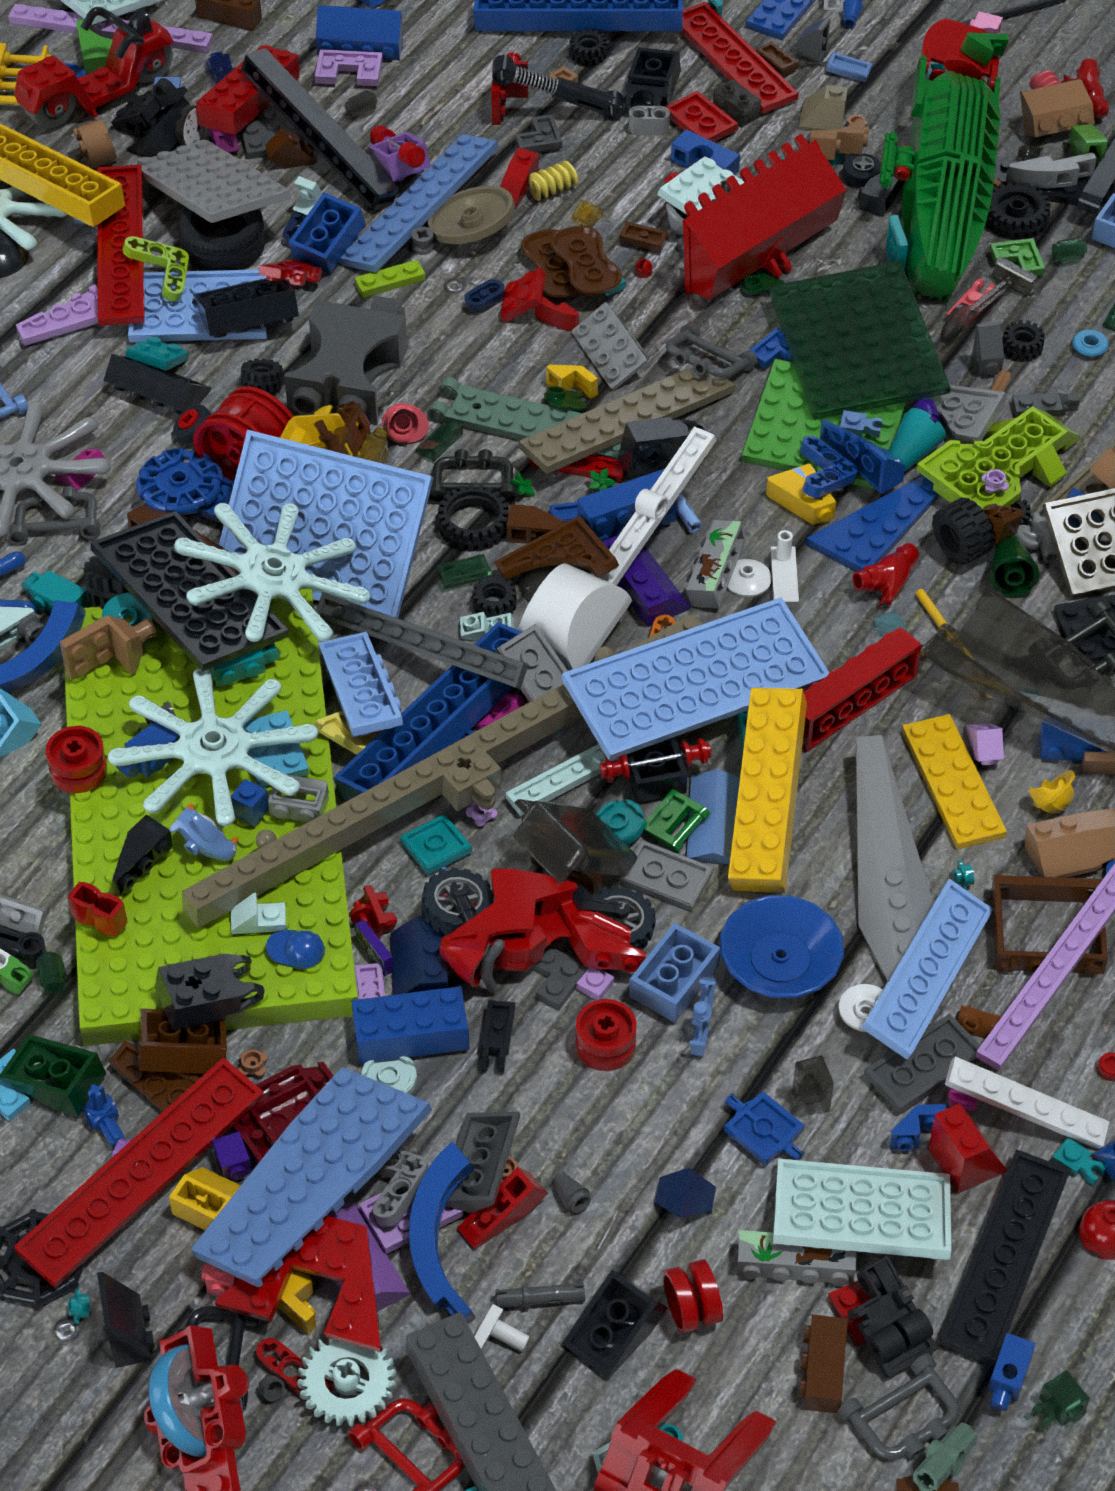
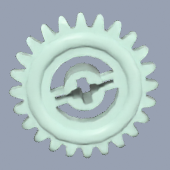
M319 1339V1352L311 1347L309 1348V1355L312 1360L306 1357L302 1358V1364L306 1369H298V1375L304 1379L297 1381V1386L300 1389H304L300 1392V1398L307 1400L305 1404L307 1409L315 1408V1417L325 1414L324 1420L326 1423L331 1422L333 1418L336 1419L337 1426H341L344 1420H347L349 1426L354 1425L355 1419L365 1423V1415L368 1414L370 1417L375 1418L377 1416L375 1408L379 1410L386 1408V1404L382 1400L389 1401L393 1398L390 1390L396 1388V1382L392 1379L396 1377L397 1372L395 1369L389 1370L393 1367L394 1360L392 1358L385 1360L388 1356L386 1348L380 1353L348 1343L337 1342L333 1339H329V1345L327 1346ZM358 1364L363 1366L369 1374V1381L360 1378ZM325 1378L334 1382L336 1391L341 1395H353L357 1391L361 1394L355 1398H338L327 1389Z

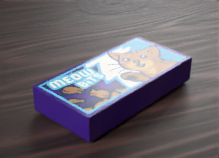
M361 920L356 923L357 941L374 963H381L384 976L392 973L393 957L366 921Z

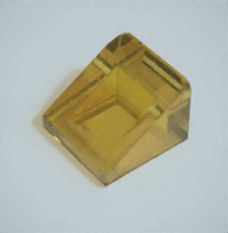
M581 200L571 219L584 226L591 227L602 217L603 211L599 207Z

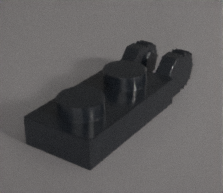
M488 1000L481 1044V1071H487L490 1063L489 1054L495 1053L499 1054L497 1061L498 1073L505 1072L506 1058L509 1055L516 1002Z

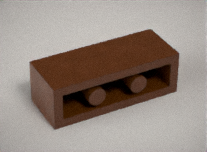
M195 0L197 17L251 31H254L262 20L260 0Z
M812 1314L811 1325H805L803 1343L809 1344L808 1352H802L801 1370L806 1371V1380L800 1379L799 1398H804L803 1410L837 1413L841 1407L848 1318Z

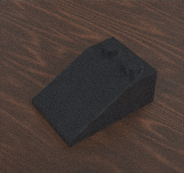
M611 1270L562 1344L605 1377L610 1378L651 1334L668 1307L623 1274Z
M104 1272L97 1273L104 1323L115 1367L151 1361L150 1349H154L155 1344L152 1330L146 1331L145 1323L151 1322L148 1304L142 1305L140 1294Z

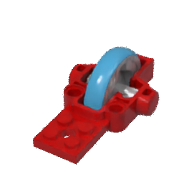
M190 1325L185 1330L159 1341L161 1357L155 1363L149 1379L150 1404L144 1411L145 1424L149 1431L158 1435L161 1459L165 1467L180 1469L183 1472L185 1491H241L234 1450L242 1447L246 1438L241 1398L248 1392V1377L240 1366L226 1365L216 1355L212 1328Z

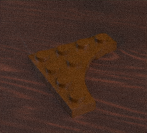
M580 516L571 519L494 562L497 570L506 580L532 569L561 565L563 563L584 568L596 577L608 574L619 566L615 556Z

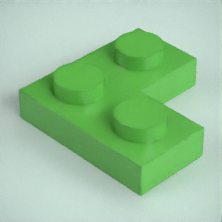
M1034 238L990 243L989 251L995 265L1017 262L1022 277L1044 275L1045 266Z

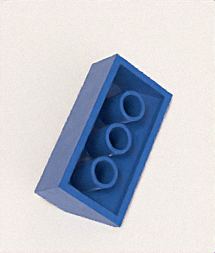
M318 5L316 24L317 55H319L320 50L380 52L384 60L400 61L403 48L401 11Z

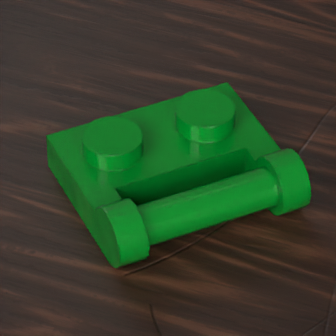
M672 789L645 820L646 825L643 833L666 845L671 851L678 853L683 847L682 843L702 820L705 821L710 816V812L703 805ZM689 812L694 813L675 837L670 835Z

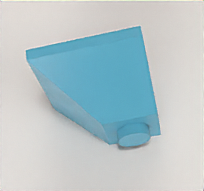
M0 688V757L28 744L42 724L30 707Z

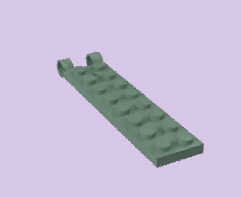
M452 377L444 378L439 387V392L443 397L448 399L455 398L452 408H448L441 401H434L427 412L428 417L434 422H444L519 441L583 414L460 385ZM621 442L592 455L619 460L618 454Z

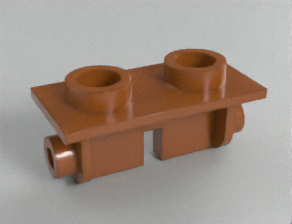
M961 1005L957 1022L968 1033L987 1038L1002 1016L971 1008V1005L967 1007Z

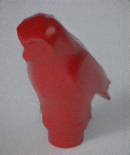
M1085 59L1077 69V77L1071 79L1064 74L1062 83L1081 79L1093 103L1094 118H1104L1109 113L1108 101L1104 99V90L1099 82L1100 71L1098 63L1093 59Z
M906 543L903 546L897 547L896 552L883 557L878 563L864 566L861 571L854 572L852 581L855 589L858 591L865 590L868 593L880 591L882 596L878 605H891L896 595L908 582L918 562L920 554L917 547L912 543Z

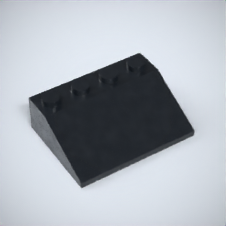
M263 278L193 294L205 329L214 338L224 337L227 335V332L232 331L237 333L246 332L249 330V327H268L272 325V322L276 321L282 323L294 320V317L299 316L295 290L286 280L275 282Z

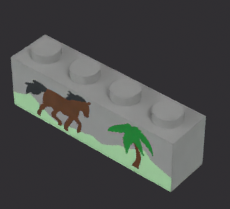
M714 520L710 530L707 531L704 546L700 548L698 561L693 565L692 576L685 585V595L688 596L691 607H720L746 541L741 521Z
M739 1230L736 1275L749 1279L764 1277L773 1278L777 1281H786L788 1279L802 1280L810 1284L828 1282L837 1286H844L854 1282L856 1251L773 1244L772 1232Z

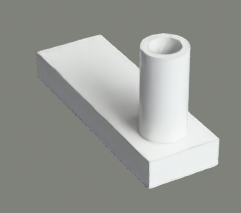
M783 530L778 533L777 546H771L770 550L773 600L782 597L788 608H798L796 551L795 546H792L793 535L790 531Z
M492 1304L474 1336L481 1350H483L490 1336L522 1352L530 1336L501 1321L500 1317L503 1309Z

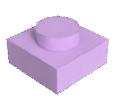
M589 967L576 983V989L595 1000H600L614 984V977L599 968Z

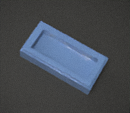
M832 52L826 66L827 72L866 83L872 69V63Z

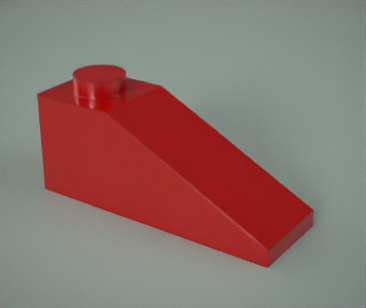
M518 148L510 160L500 185L501 188L506 189L512 195L515 210L529 190L530 174L539 171V153Z
M517 1167L500 1184L495 1203L471 1213L457 1229L471 1246L477 1249L526 1216L548 1192L531 1173Z

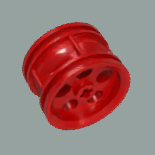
M239 387L223 400L216 413L209 415L196 428L193 436L196 455L198 459L199 457L204 458L203 453L210 455L214 459V463L219 464L223 477L235 482L247 430L280 438L288 421L294 416L281 401L268 392L255 387Z

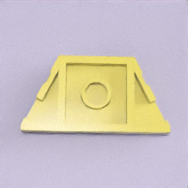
M343 711L318 719L314 723L319 733L356 755L383 731L379 730L366 735L352 737Z

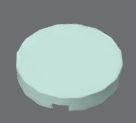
M402 1056L400 1059L379 1062L370 1060L364 1064L361 1075L407 1094L414 1090L417 1082L414 1063L406 1056Z

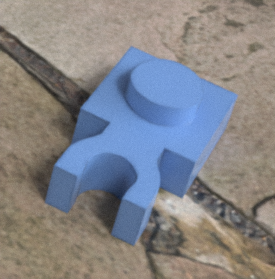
M844 410L840 427L860 437H863V433H867L872 437L879 438L883 419H867V414Z

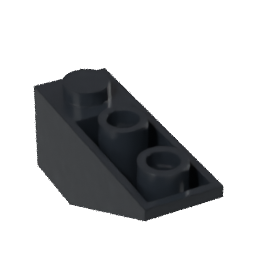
M147 814L127 833L112 878L115 896L117 897L130 890L135 881L144 873L149 872L153 864L162 856L167 855L173 846L169 829Z

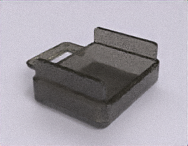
M518 799L514 802L524 813L521 818L522 823L514 833L515 840L557 882L563 883L572 870L603 874L604 885L607 888L615 886L621 876L625 877L637 861L635 852L588 808Z

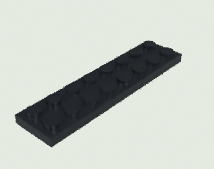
M1015 1150L941 1335L940 1345L993 1366L996 1365L1006 1333L1009 1332L1071 1169L1023 1151Z

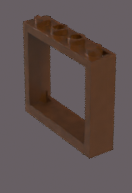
M994 875L991 887V901L993 908L995 970L1035 972L1049 953L1004 950L1001 899L1086 903L1102 879ZM1106 927L1102 929L1093 942L1094 954L1085 953L1071 973H1086L1088 975L1105 973L1108 961Z

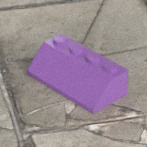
M344 1202L345 1204L337 1212L331 1210L326 1216L367 1227L377 1300L376 1307L377 1311L409 1296L410 1293L356 1203ZM333 1280L340 1291L343 1282Z

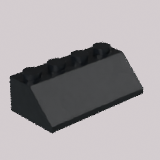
M111 354L103 380L111 383V388L124 392V389L131 391L130 395L133 397L144 399L145 396L150 398L151 404L163 407L164 404L170 406V411L177 414H182L189 407L200 404L211 391L210 386L171 371H165L116 354Z

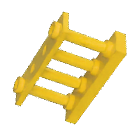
M0 43V92L3 90L15 91L16 82H3V80L7 77H17L18 71L21 69L7 68L8 65H11V63L34 64L45 57L52 56V54H49L48 45L43 46L41 56L12 55L8 52L7 44ZM0 95V104L20 105L15 96Z

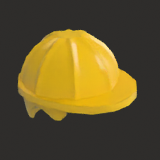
M1066 771L1058 775L1051 782L1044 780L1039 788L1029 787L1028 792L1034 801V806L1053 814L1064 811L1069 807L1074 797V790L1071 785L1075 778L1074 771Z

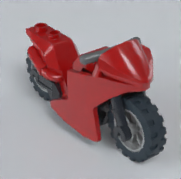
M451 868L449 871H446V869L441 870L438 875L433 874L429 878V883L426 882L424 885L421 913L425 915V921L428 925L432 924L435 931H442L446 935L442 938L439 947L442 958L470 986L474 988L479 987L482 979L487 990L491 993L496 992L498 989L492 976L493 969L526 971L541 960L545 948L560 937L568 938L580 961L587 967L622 970L630 973L635 972L646 959V952L640 950V948L644 949L648 945V940L652 939L656 923L655 909L651 908L650 900L648 898L644 899L642 893L638 891L635 893L628 887H624V889L619 888V886H612L611 889L602 888L598 894L595 892L591 895L585 887L571 882L568 878L560 879L546 874L517 869H492L490 873L492 890H490V883L487 880L484 881L480 874H473L471 870L465 868L464 871L458 870V868ZM443 894H447L449 897H441V896H442ZM471 902H476L477 906H472ZM441 904H445L448 906L444 908L441 906ZM636 920L638 922V926L631 923L630 921Z

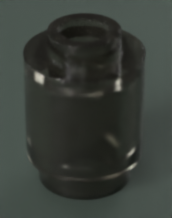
M365 90L348 98L344 106L349 117L359 118L376 110L378 101L373 92L370 93L368 90Z

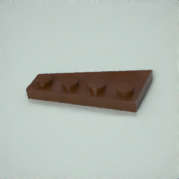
M124 1040L109 1060L110 1067L161 1112L200 1079L191 1073L139 1071L138 1046Z

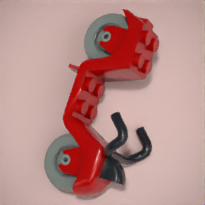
M94 7L87 13L80 26L81 28L88 31L98 15L118 27L113 36L105 67L98 68L90 74L77 78L76 74L57 57H45L43 60L18 71L14 91L16 100L25 109L28 117L43 128H55L65 123L73 114L76 104L90 116L96 118L98 117L95 110L96 107L132 91L138 81L151 83L155 81V77L164 76L173 60L171 45L174 41L168 30L158 22L151 20L144 9L138 10L131 17L129 23H126L112 12L102 7Z

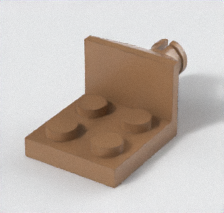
M106 615L61 640L60 646L66 675L71 680H74L79 676L85 675L93 668L106 663L113 657H116L131 675L136 673L143 654V642L157 636L154 624L149 618H146L137 625L131 626L126 620Z

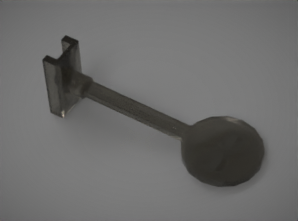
M999 257L995 261L992 279L1000 283L971 306L963 302L957 305L943 325L940 336L941 342L948 346L953 344L965 330L969 319L1006 290L1013 289L1030 298L1034 294L1032 287L1038 276L1003 257Z

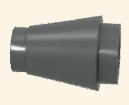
M560 1172L554 1176L552 1184L567 1210L579 1213L589 1206L591 1196L587 1188L565 1172Z

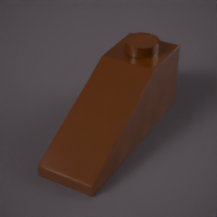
M511 504L507 521V542L528 544L566 522L535 506Z

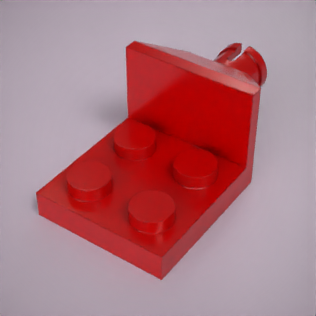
M510 52L506 54L513 59L516 66L528 69V61H521V56L518 53ZM492 79V125H501V116H505L506 104L502 102H506L507 98H528V85H521V82L519 84L511 82L508 85L501 86Z

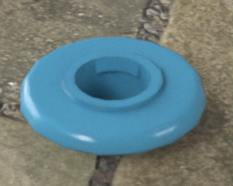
M1082 330L1073 337L1072 341L1074 349L1085 356H1099L1105 353L1109 347L1107 337L1096 330Z

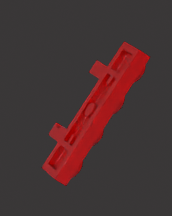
M290 259L260 265L259 274L265 275L266 280L279 282L280 280L288 279L291 285H305L306 281L320 282L322 268L314 267L312 263Z

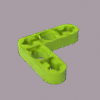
M131 236L126 238L122 249L124 255L131 259L165 267L161 291L162 296L166 300L173 302L180 300L185 285L189 260L188 253L181 248ZM151 251L159 252L161 256L153 255ZM176 258L179 259V264L175 263ZM170 272L178 273L180 277L172 276ZM171 285L175 286L174 291L171 290Z

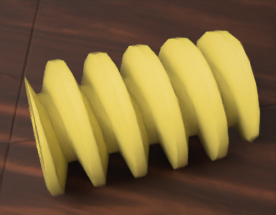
M562 161L560 164H555L552 167L549 166L545 170H539L537 173L534 172L529 176V188L532 196L537 201L541 200V195L547 198L549 193L551 195L556 194V189L562 192L564 187L566 189L571 188V183L573 186L578 185L577 173L568 161Z

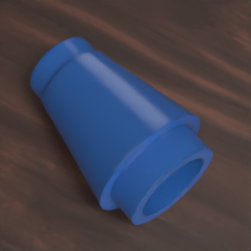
M862 0L844 1L843 24L845 27H855L864 7Z

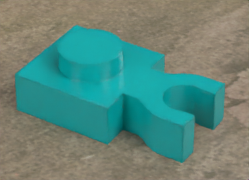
M1069 1137L1053 1155L1051 1161L1071 1169L1070 1175L1076 1177L1079 1173L1082 1174L1085 1180L1092 1186H1095L1098 1181V1176L1093 1174L1092 1171H1097L1103 1175L1107 1169V1165L1091 1160L1092 1152Z

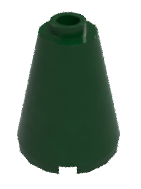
M1013 535L996 544L990 571V583L996 592L999 591L1008 598H1018L1031 592V588L1035 584L1037 586L1039 582V568L1017 535Z

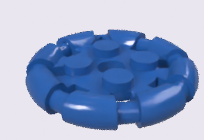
M173 448L162 451L161 455L153 456L144 463L139 470L140 476L137 477L136 488L141 500H145V504L152 509L163 512L176 511L180 516L198 512V508L202 506L208 507L219 496L221 492L220 487L223 485L222 470L219 464L214 463V459L206 453H203L204 458L199 457L198 459L195 449L189 451L185 450V448ZM177 478L184 479L180 482L174 481Z

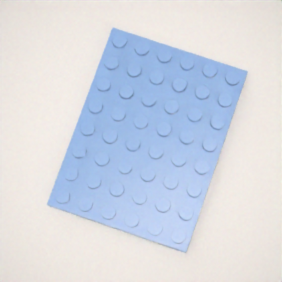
M247 430L229 506L258 543L272 545L275 541L282 507L287 503L296 505L299 508V514L287 544V549L294 554L310 552L343 538L352 539L356 544V549L353 553L305 568L306 572L320 578L363 587L369 591L370 599L366 604L359 605L398 618L434 477ZM223 526L219 545L231 553L245 554L247 552L246 549ZM312 590L313 599L320 601L322 592Z

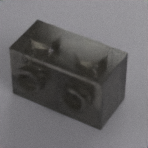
M733 79L714 89L713 103L734 119L741 128L760 117L761 99Z

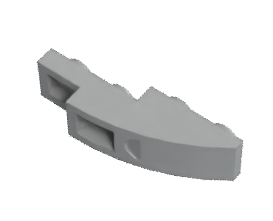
M1088 153L1052 161L1050 156L1011 163L1008 164L1006 182H1012L1013 185H1015V182H1020L1022 186L1024 183H1029L1030 188L1033 185L1038 188L1077 185L1078 178L1091 176L1094 173L1096 156L1094 153Z

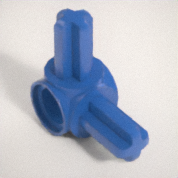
M92 1084L90 1086L91 1090L87 1092L89 1097L87 1104L82 1106L84 1114L91 1128H96L99 1131L102 1130L110 1146H116L121 1138L125 1139L123 1132L117 1124L118 1110L111 1096L105 1094L104 1087Z

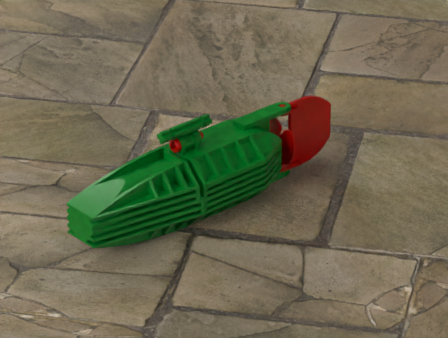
M947 18L933 24L923 39L921 57L915 74L910 114L914 119L911 126L909 145L903 144L897 148L898 136L895 135L896 132H886L879 184H882L881 187L885 189L887 186H892L893 176L898 180H905L902 201V229L908 243L906 266L913 294H916L918 290L920 296L924 297L926 295L931 299L937 297L936 300L941 301L942 297L945 296V303H948L974 255L989 213L994 186L1000 127L999 93L1001 79L998 77L999 56H992L986 67L961 51L967 33L987 32L984 29ZM931 61L943 64L948 71L933 70L930 73L929 79H925V73L928 72ZM983 76L987 77V84L985 79L982 78Z

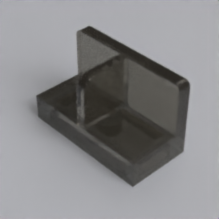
M823 1055L797 1061L795 1063L792 1088L795 1100H803L807 1105L820 1102L823 1112H830L834 1083Z

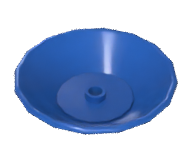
M766 895L744 903L728 917L720 934V955L730 975L748 990L771 998H798L820 990L836 976L844 958L843 936L833 918L815 903L792 895Z

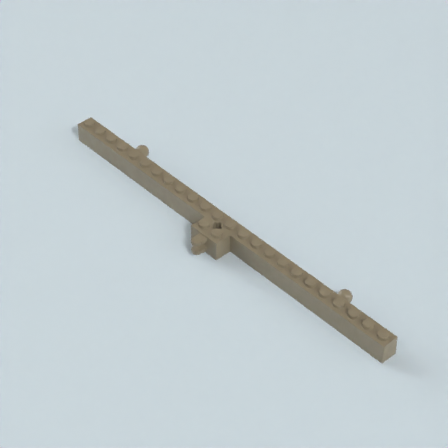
M691 614L625 651L700 626L703 623L694 614ZM601 647L595 653V660H602L615 655V653L609 647ZM562 684L278 839L273 831L262 830L255 839L258 850L182 891L183 911L196 927L200 928L229 912L256 892L258 896L441 794L456 811L463 809L473 802L480 805L482 809H491L495 804V799H493L495 790L500 788L501 768L497 764L583 716L565 685Z

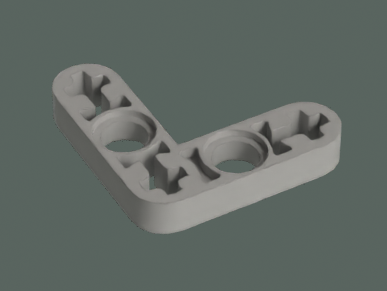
M397 1149L388 1161L390 1159H398L399 1161L393 1166H386L384 1164L377 1172V1174L392 1178L373 1206V1213L379 1225L383 1227L395 1225L414 1200L421 1180L429 1168L424 1157ZM401 1187L409 1188L404 1194H395V1191Z

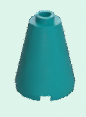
M911 408L904 414L889 448V451L897 458H900L905 464L904 472L938 447L946 437L939 421L934 423L929 419L932 416L931 414L917 408Z

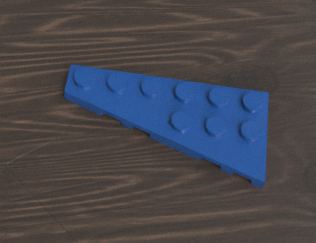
M921 476L807 537L806 545L854 571H861L864 566L876 564L885 557L940 495L933 490L934 483L925 476Z

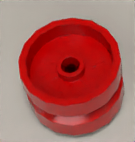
M80 725L68 726L58 730L50 737L46 744V759L49 765L50 777L55 786L69 793H85L95 789L104 781L107 775V759L103 741L96 731Z
M612 999L592 1001L583 1007L576 1020V1051L579 1058L587 1066L599 1071L620 1069L629 1063L635 1054L637 1021L634 1013L625 1004Z
M705 1259L689 1263L686 1273L679 1266L663 1271L662 1279L666 1300L673 1321L681 1334L698 1329L699 1319L706 1326L723 1321V1306L713 1272Z

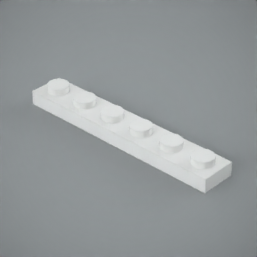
M954 1057L951 1060L945 1081L946 1086L1097 1150L1104 1146L1109 1121L958 1057Z

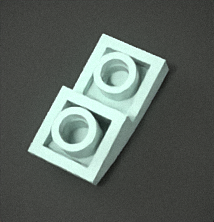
M484 612L460 617L461 637L466 640L478 641L497 622L514 628V619L511 612L489 618L486 617Z

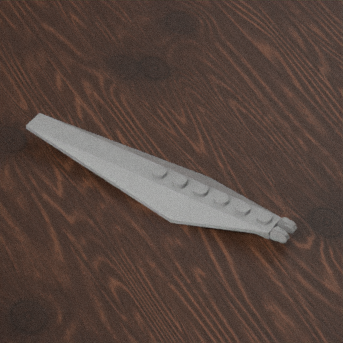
M882 735L856 737L858 928L887 982L931 908L933 900Z

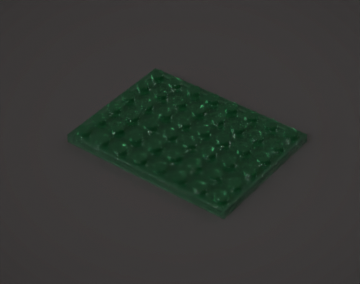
M901 261L768 286L769 297L813 420L843 415L844 410L858 412L950 393V384Z

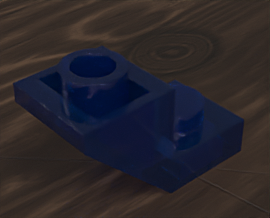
M222 51L210 54L211 57L206 60L214 83L220 82L235 69L232 68L229 54L223 55Z

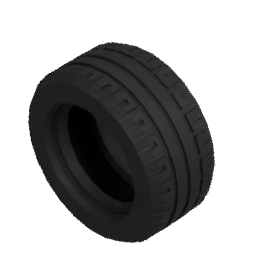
M187 207L180 214L178 227L181 249L188 253V262L202 271L243 270L252 265L264 250L265 232L260 209L214 223H210ZM218 228L240 230L237 234L228 237L214 238L204 236L206 232Z

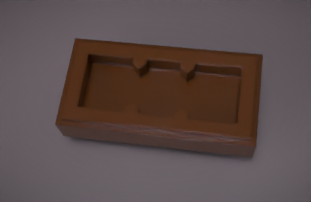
M772 41L756 49V52L781 76H785L799 68V62Z

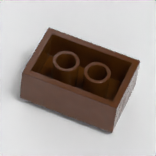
M141 1009L138 1030L139 1071L205 1074L223 1057L226 1059L225 1019L172 1030L163 1009Z

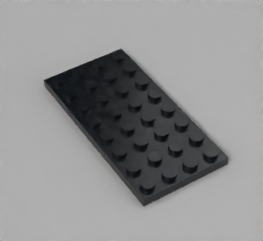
M176 511L91 542L90 550L202 672L288 637V629L269 610L261 640L251 642L246 638L245 631L258 598L251 590L240 589L198 606L191 605L187 601L186 594L189 590L236 577L237 575L226 565L184 556L175 550L174 544L179 538H189L190 540L208 545Z

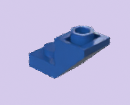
M946 1104L916 1105L892 1129L889 1143L890 1150L909 1151L918 1149L921 1136L920 1129L932 1131L935 1114L945 1110Z

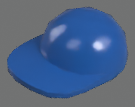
M309 930L278 931L268 938L266 944L268 955L274 962L297 969H307L315 966L322 960L325 954V946L318 934Z

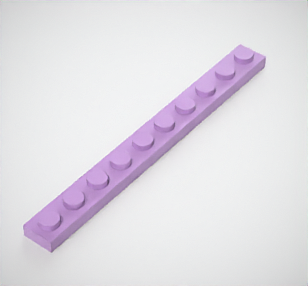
M15 4L8 16L9 23L71 33H78L76 20L84 19L78 13L24 4ZM105 20L100 24H91L89 29L99 36L111 38L118 27L112 22ZM163 26L173 38L172 48L207 53L213 42V33Z
M1115 864L976 1051V1058L998 1071L1001 1070L1115 913Z

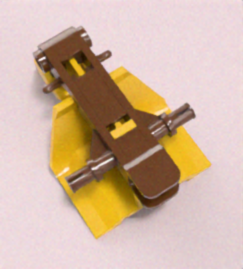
M356 401L346 403L343 408L340 407L339 411L334 414H329L332 406L327 405L315 411L314 415H302L291 418L280 438L359 457V448L362 447L366 434L370 432V422L361 405L356 403Z

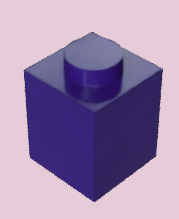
M240 1131L213 1141L214 1154L222 1177L237 1181L251 1174L250 1159Z

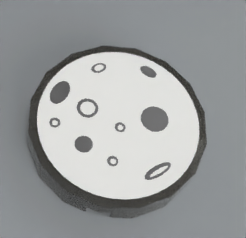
M190 104L181 110V120L178 119L176 122V139L182 146L196 144L197 141L202 139L205 127L197 124L196 105Z

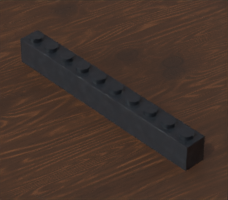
M266 48L245 54L241 72L373 211L392 205L399 188Z

